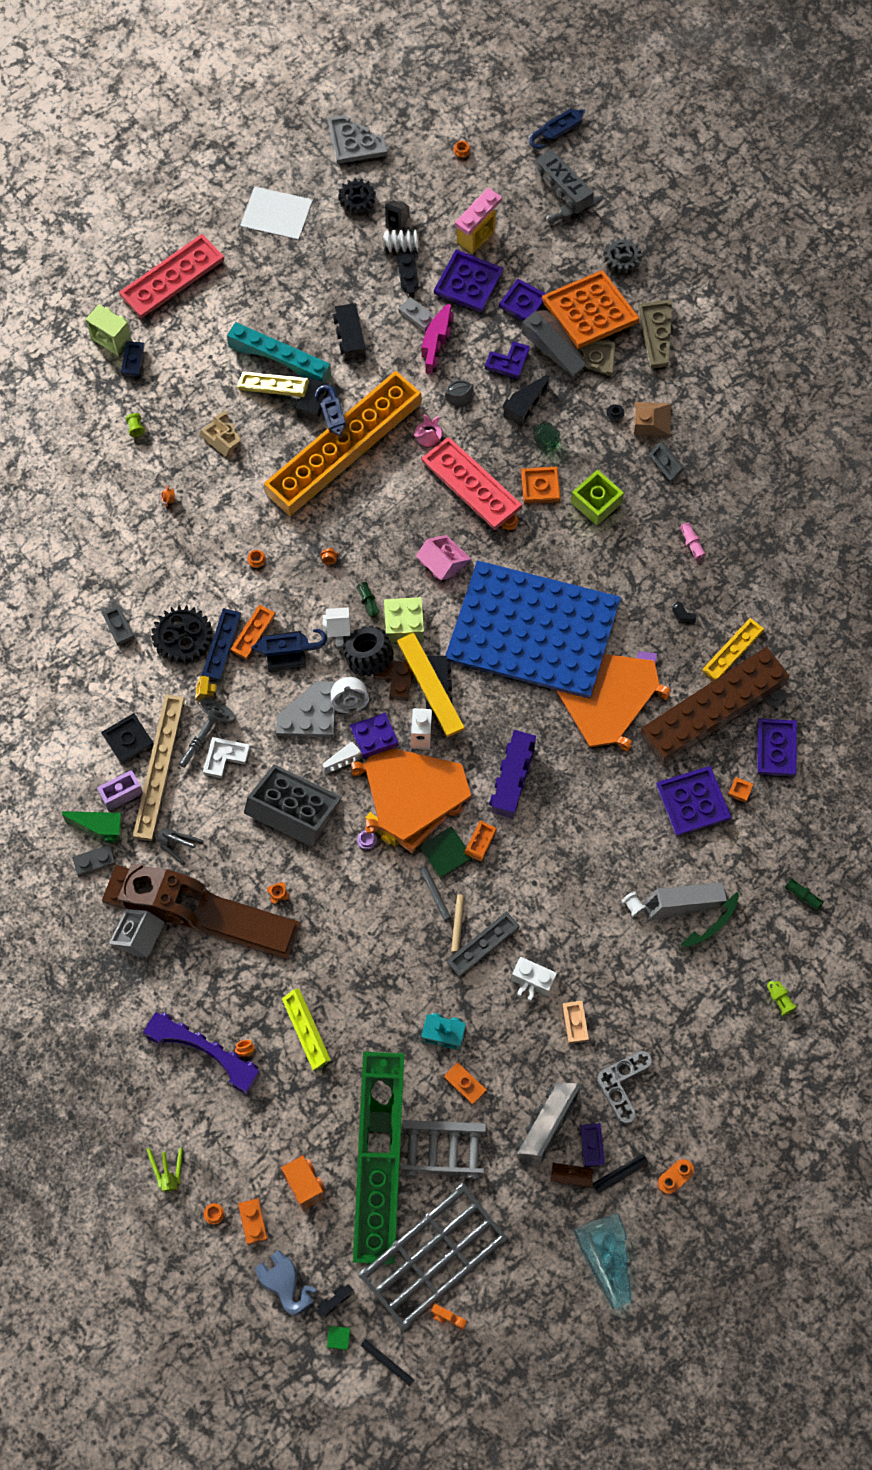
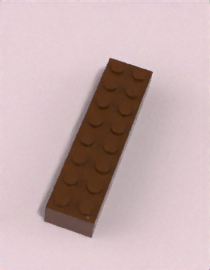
M766 646L641 728V737L661 764L664 765L770 696V694L787 685L790 675Z

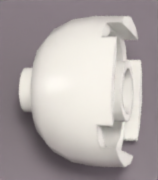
M342 678L335 682L331 689V703L334 710L340 713H350L348 709L357 708V711H360L369 702L368 690L365 684L358 678Z

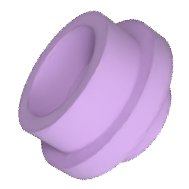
M365 830L357 837V843L362 849L369 850L376 845L377 838L374 833L367 834Z

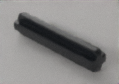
M644 1154L639 1155L593 1182V1189L596 1193H600L646 1166L648 1164L647 1158Z

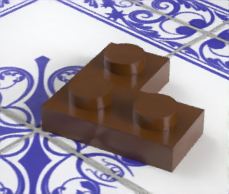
M390 661L391 665L386 667L385 671H380L377 675L373 674V679L391 681L389 698L409 699L412 670L407 662Z

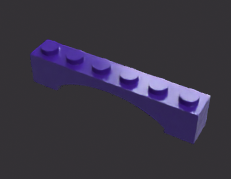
M164 1012L162 1014L154 1013L143 1031L147 1039L161 1047L164 1043L183 1044L208 1054L228 1073L231 1078L229 1080L230 1086L247 1096L249 1095L260 1077L257 1065L250 1061L247 1063L240 1060L241 1057L232 1051L229 1054L217 1042L210 1043L206 1041L207 1038L199 1032L192 1033L187 1025L171 1021L173 1018Z

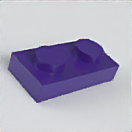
M601 1123L580 1125L584 1167L604 1166Z

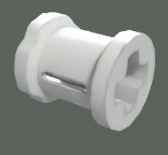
M635 891L628 894L621 901L622 904H626L633 918L647 909V906L643 905L637 898Z

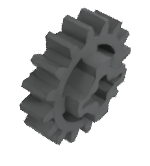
M617 237L616 242L611 240L610 244H606L603 252V261L607 262L606 267L612 266V271L617 269L619 274L622 270L628 273V269L634 271V267L639 266L642 256L641 249L638 248V243L633 244V239L627 241L626 237L623 240Z

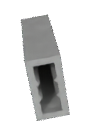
M722 882L660 888L655 890L643 904L647 906L645 910L647 920L652 921L719 908L727 901V893L723 888Z

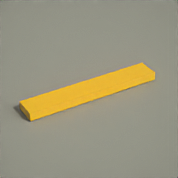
M412 633L398 639L397 644L447 738L463 731L465 727L415 634Z

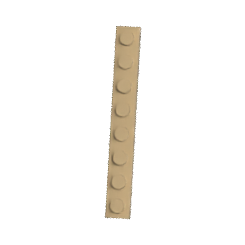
M165 694L133 832L134 839L153 842L185 701L184 697Z

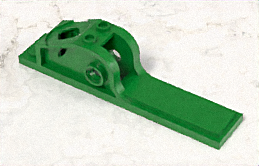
M363 1051L353 1263H373L396 1240L405 1053ZM377 1081L384 1082L392 1091V1095L386 1104H381L372 1096L371 1091ZM369 1131L390 1132L389 1153L368 1152ZM395 1255L384 1264H395Z

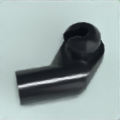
M677 601L673 604L672 612L679 621L696 622V614L686 612L681 602Z

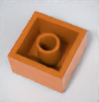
M302 1155L281 1167L283 1175L302 1211L325 1199L323 1194L326 1192L324 1184L320 1177L315 1178V1168L310 1159L305 1160Z

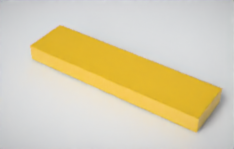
M749 618L702 669V672L713 681L725 674L760 637L765 629Z

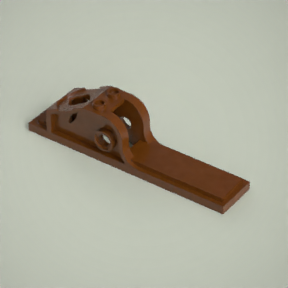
M131 863L130 868L115 865L102 898L103 903L125 910L148 911L164 922L285 960H289L301 926L299 921L214 895L206 889L202 882L190 876L168 869L147 867ZM135 882L151 884L153 889L149 893L138 894L135 891ZM179 894L193 897L194 900L200 901L195 913L187 907L176 903Z

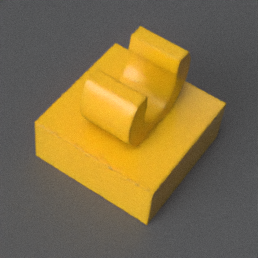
M201 676L197 681L195 700L201 701L206 696H214V693H216L217 685L208 684L209 677Z

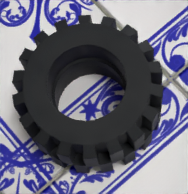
M363 626L361 629H355L353 633H350L349 638H345V644L342 647L349 668L356 675H367V677L372 676V674L377 675L380 671H385L386 667L391 665L390 661H393L394 651L388 635L380 627Z

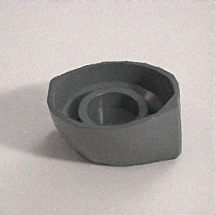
M456 380L448 385L445 399L455 406H463L472 399L474 385L464 380Z

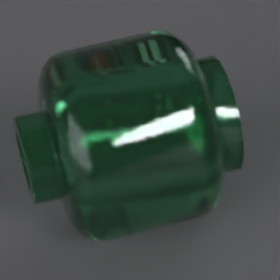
M540 423L534 429V441L543 449L552 450L561 440L559 438L560 432L551 423Z

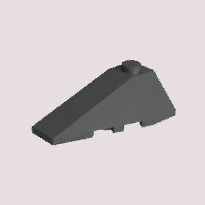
M547 310L534 311L522 322V334L572 377L586 367L585 362L559 321Z

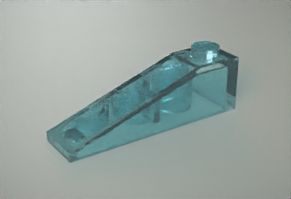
M619 1213L590 1221L573 1229L580 1250L612 1309L632 1301L630 1275L627 1273L626 1260H628V1253L625 1251L626 1231Z

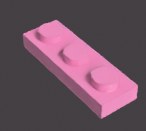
M487 188L455 221V227L469 236L502 201V197L490 188Z

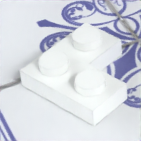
M212 737L203 775L222 779L227 761L246 765L250 745Z

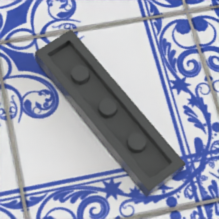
M506 911L447 960V964L460 978L518 930L520 925Z

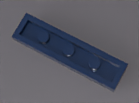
M225 608L222 610L202 672V676L209 677V680L221 682L242 616L241 612Z

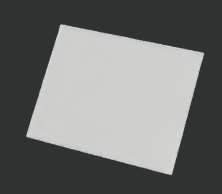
M254 186L240 226L299 239L312 199Z

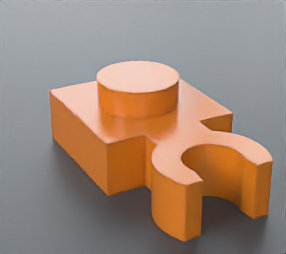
M434 1304L431 1310V1314L434 1315L433 1319L441 1324H445V1322L451 1323L464 1330L467 1320L437 1304Z

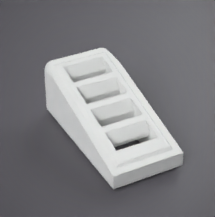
M350 742L323 763V772L328 774L362 759L361 751L353 742Z

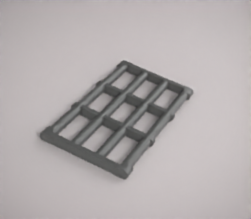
M460 1183L455 1188V1191L430 1213H426L425 1217L398 1241L395 1240L393 1245L373 1263L357 1273L358 1277L366 1283L404 1332L411 1328V1324L438 1300L441 1301L443 1296L470 1272L473 1273L475 1271L474 1268L500 1245L503 1246L509 1241L508 1236L500 1230L463 1183ZM465 1194L472 1204L445 1228L441 1229L434 1220ZM478 1210L485 1220L455 1246L448 1238V1235ZM431 1224L438 1234L412 1257H409L403 1247ZM491 1226L499 1236L468 1262L461 1252ZM444 1240L451 1250L423 1274L416 1263ZM399 1251L406 1259V1262L375 1288L368 1277ZM457 1256L465 1266L436 1290L429 1280ZM413 1268L420 1278L388 1304L381 1294L408 1270ZM426 1284L433 1294L402 1321L395 1313V1310Z

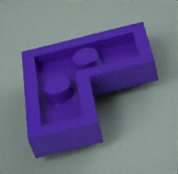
M513 341L508 356L490 351L485 364V370L519 379L530 351V346Z

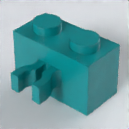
M438 1013L427 1014L421 1042L461 1051L466 1023L459 1018H443V1015Z

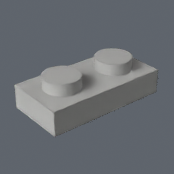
M411 297L398 308V312L424 332L427 331L435 315Z

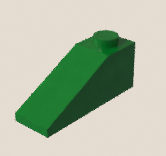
M62 812L65 822L106 843L122 841L123 817L121 813Z

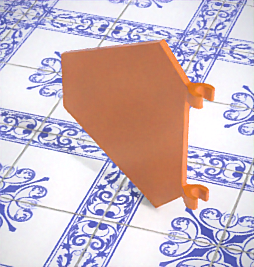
M608 654L603 656L591 699L556 690L590 748L617 743L626 752L632 747V741L622 737V735L655 692L662 699L667 700L671 691L670 688L659 684L654 660Z
M395 748L372 755L365 763H351L352 776H359L366 772L378 820H365L367 834L381 829L400 841L405 842L471 798L463 765L460 763Z

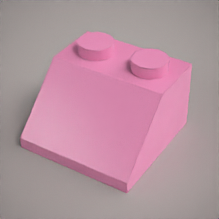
M447 535L427 539L416 555L421 564L428 567L433 572V575L440 580L451 578L471 561V558Z

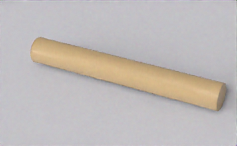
M458 894L456 899L452 953L458 952L460 948L465 898L461 894Z

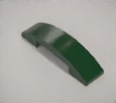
M736 892L722 905L721 912L724 915L702 936L694 931L681 943L679 950L681 952L691 951L714 939L731 919L739 894Z

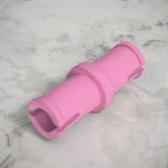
M690 522L682 524L679 529L686 539V546L690 547L695 560L703 558L706 553L699 542V536H696Z

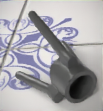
M165 827L162 828L157 836V841L162 843L160 847L169 852L181 864H185L184 860L169 846H173L177 841L191 848L196 847L194 844L181 838L198 843L204 842L202 839L182 834L172 829L169 830Z

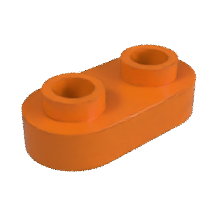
M686 1159L678 1160L660 1176L658 1180L659 1190L666 1195L675 1193L692 1177L694 1173L693 1164ZM681 1166H685L687 1168L686 1173L681 1172ZM671 1180L672 1186H667L665 1181Z

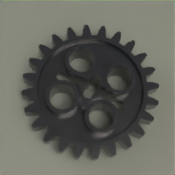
M178 605L176 611L171 607L170 613L164 611V617L158 616L160 622H154L156 628H152V634L154 635L151 638L154 641V648H157L158 654L162 653L163 659L168 656L169 662L175 659L176 664L180 660H183L184 664H186L187 659L194 662L193 657L195 656L200 659V652L206 654L204 647H211L208 642L213 641L211 636L213 631L210 628L211 623L207 622V616L202 617L201 610L196 613V609L193 607L189 611L188 605L182 610L180 605ZM175 622H182L180 625H173ZM193 628H198V629H199V630L196 631V632H191V630H192ZM169 637L174 638L172 641H166ZM185 644L191 645L188 648H183V645Z

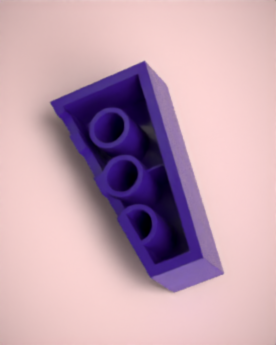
M518 730L513 731L510 743L508 742L506 747V759L502 760L501 776L497 777L494 788H497L495 795L492 794L490 798L491 813L514 819L534 755L536 735Z

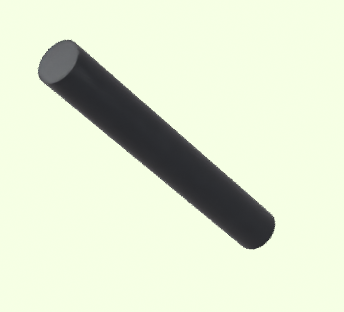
M366 1339L362 1342L360 1346L408 1386L413 1384L415 1379Z

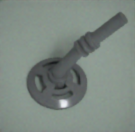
M201 699L199 705L208 715V720L198 736H195L194 740L189 744V749L179 762L181 767L185 768L195 752L200 750L204 744L203 740L215 722H232L235 715L228 707L212 699Z

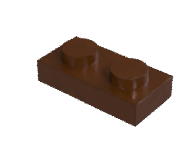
M552 1163L550 1181L560 1184H574L580 1187H592L594 1168Z

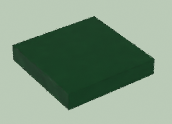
M452 826L419 846V849L440 879L473 859L464 854L467 847Z

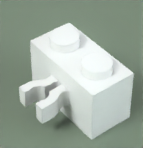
M349 607L326 609V615H323V631H327L328 637L336 638V646H343V636H350Z
M520 957L512 973L511 981L523 986L517 993V996L520 998L522 993L526 992L527 988H529L527 1001L531 1002L534 994L533 991L548 997L556 980L557 973Z

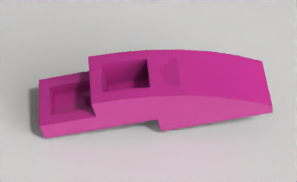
M447 304L434 317L423 338L421 357H427L425 373L433 374L434 367L438 365L436 353L440 352L441 344L446 343V338H450L451 327H449V322L453 323L454 312H451V304Z

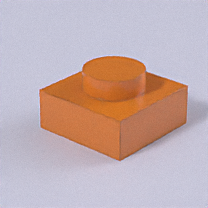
M735 777L728 796L746 803L753 783Z

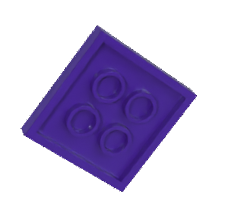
M455 249L434 288V294L482 313L504 272V268Z
M711 766L656 782L657 791L675 837L731 819Z

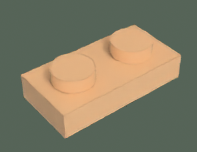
M583 1002L562 1003L568 1044L588 1042L589 1037Z

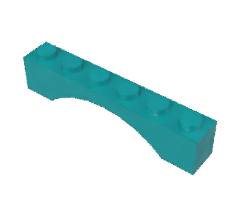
M235 322L227 334L228 347L244 354H257L273 359L292 369L302 378H311L327 383L331 376L330 363L240 323Z

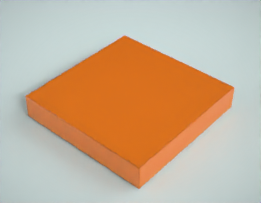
M558 467L521 469L524 504L560 502Z

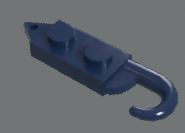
M570 108L545 123L543 127L534 131L529 136L530 146L535 149H542L545 147L544 144L537 145L534 142L539 136L542 135L548 140H555L580 125L585 109L572 110Z
M322 385L316 390L315 398H318L319 393L322 391L329 392L330 396L321 402L322 410L329 432L342 437L347 424L336 390L331 385Z
M313 629V632L321 635V640L313 643H308L307 637L300 632L264 636L262 640L251 646V649L264 654V657L302 653V651L322 648L327 642V636L321 629Z

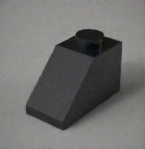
M395 200L386 203V227L396 231L403 230L410 217V206Z

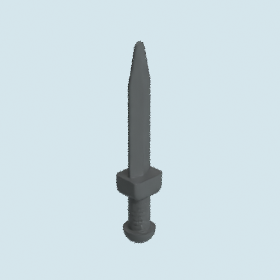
M604 196L594 197V204L591 206L601 201ZM563 206L560 208V212L554 215L549 214L546 220L549 224L553 225L555 221L560 219L564 221L569 220L571 215L576 212L573 209H569V207Z

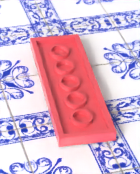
M201 234L119 292V295L142 319L223 262L224 256Z
M447 437L421 458L422 463L494 530L522 509V504L450 437Z

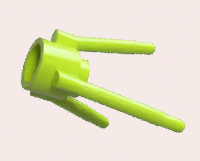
M147 1148L158 1188H161L162 1192L177 1190V1185L181 1184L180 1173L183 1149L179 1148L176 1176H174V1173H169L166 1152H162L164 1174H162L161 1178L151 1149Z

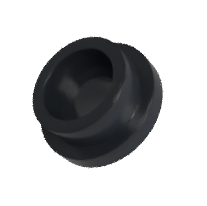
M618 404L610 405L606 411L607 417L612 422L620 421L625 413L623 407Z

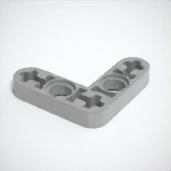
M645 1051L637 1052L603 1069L597 1077L598 1085L619 1123L623 1125H629L634 1121L635 1110L620 1083L646 1071L650 1067L652 1059L649 1053ZM639 1057H641L642 1059L646 1058L647 1061L645 1065L643 1066L642 1063L636 1065L635 1068L637 1070L634 1071L633 1064L639 1061ZM621 1065H627L630 1068L628 1075L620 1074L619 1067ZM603 1075H606L607 1077H612L610 1079V1084L613 1088H611L608 1092L606 1091V1089H609L608 1083L606 1081H601L603 1079ZM613 1092H619L622 1095V1100L614 1102L611 1100L610 1095ZM624 1102L627 1104L623 1106L625 1112L631 1113L628 1120L626 1117H621L623 1114L621 1107L618 1110L616 1109V1107L621 1106Z

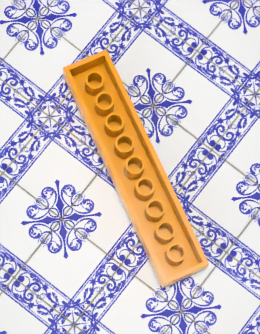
M394 371L344 414L347 428L344 429L342 437L337 436L333 432L330 433L329 429L325 430L264 482L265 494L291 517L421 405V392L400 373Z

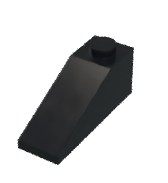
M545 375L513 393L510 399H506L502 407L504 409L503 417L523 426L548 388L550 376Z

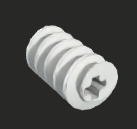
M386 230L383 235V252L388 247L391 253L393 247H395L398 253L400 247H402L405 253L407 247H409L412 253L414 247H416L419 253V235L417 231L414 230L411 235L410 231L407 230L404 235L403 231L400 230L397 235L396 231L393 230L390 235L389 231Z

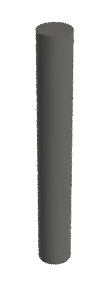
M427 867L420 868L419 870L443 920L451 919Z

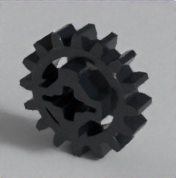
M354 178V182L347 180L348 184L343 183L342 188H339L338 201H340V206H344L345 211L350 209L351 214L354 211L360 214L361 210L366 213V208L371 209L372 204H375L376 192L374 191V186H370L369 181L363 183L362 178L360 181Z

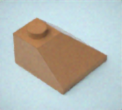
M635 402L633 435L670 437L671 404Z

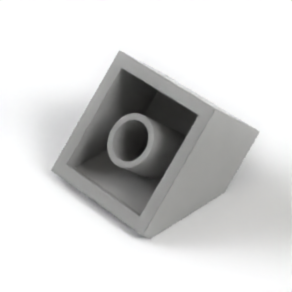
M126 909L109 945L132 955L148 958L149 954L153 951L157 937L162 932L165 922L148 911Z

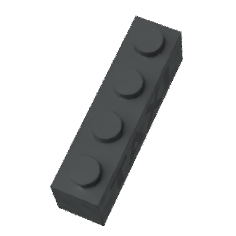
M552 149L535 159L534 170L537 176L545 180L547 186L552 188L557 196L566 202L569 209H573L578 214L594 204V192Z

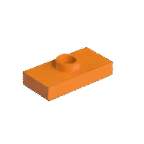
M480 820L464 854L482 862L497 828Z
M458 1062L443 1076L471 1105H474L487 1091Z

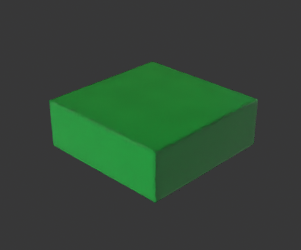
M329 1326L327 1348L348 1351L350 1328Z

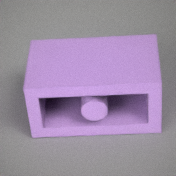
M132 770L97 787L108 811L125 804L143 793Z

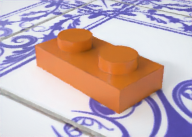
M259 1199L238 1203L247 1245L268 1240Z

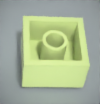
M98 304L85 319L90 338L117 356L125 349L126 341H132L127 320L122 316L115 315L108 307L104 308Z
M422 597L384 599L386 634L390 643H396L398 639L412 633L415 634L418 641H424Z

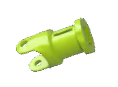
M770 981L767 987L771 993V998L773 1002L778 1004L782 1011V1016H786L798 1008L796 1004H793L788 995V990L783 987L781 982Z

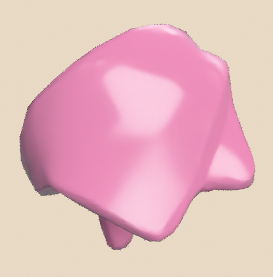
M424 414V422L418 424L414 436L420 445L433 447L442 438V428L437 424L440 417L437 416L433 421H430V418ZM433 427L435 428L436 432L434 430H425L423 428Z

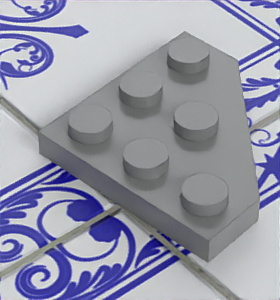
M345 115L327 118L337 164L388 156L383 136L375 135L370 132V129L350 121V118Z
M315 682L277 715L276 736L334 737L335 710L331 703V689L335 682Z

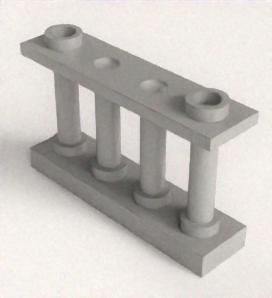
M403 1120V1132L409 1135L408 1165H401V1173H405L407 1177H417V1174L467 1176V1179L478 1180L479 1177L484 1176V1169L478 1168V1146L481 1136H485L486 1124ZM419 1133H427L430 1136L428 1166H416L417 1136H419ZM440 1134H448V1137H450L449 1167H436L437 1143ZM460 1135H469V1138H471L469 1168H457L458 1138H460Z

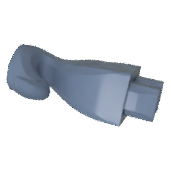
M278 1250L271 1256L276 1265L269 1270L265 1263L262 1262L254 1269L263 1288L278 1295L285 1311L291 1316L296 1317L313 1304L309 1292L316 1293L317 1289L311 1286L302 1287L299 1292L301 1300L294 1302L298 1280L297 1270L290 1258Z

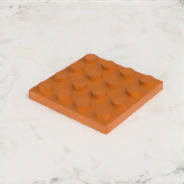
M603 270L542 295L544 305L559 321L577 349L639 323V316Z

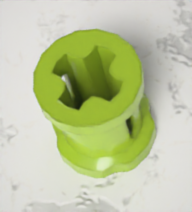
M132 413L125 417L126 423L129 425V435L131 437H139L145 433L139 413Z

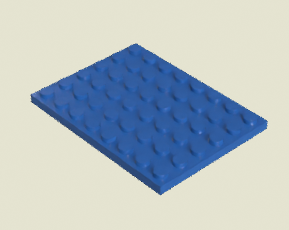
M477 560L445 655L447 656V662L591 699L621 597Z

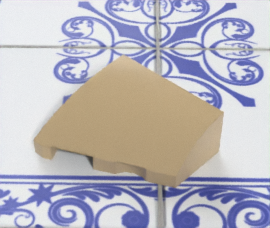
M224 410L214 417L212 423L201 429L199 435L223 456L227 457L239 445L241 439L235 432L233 423H229L227 419L228 413Z

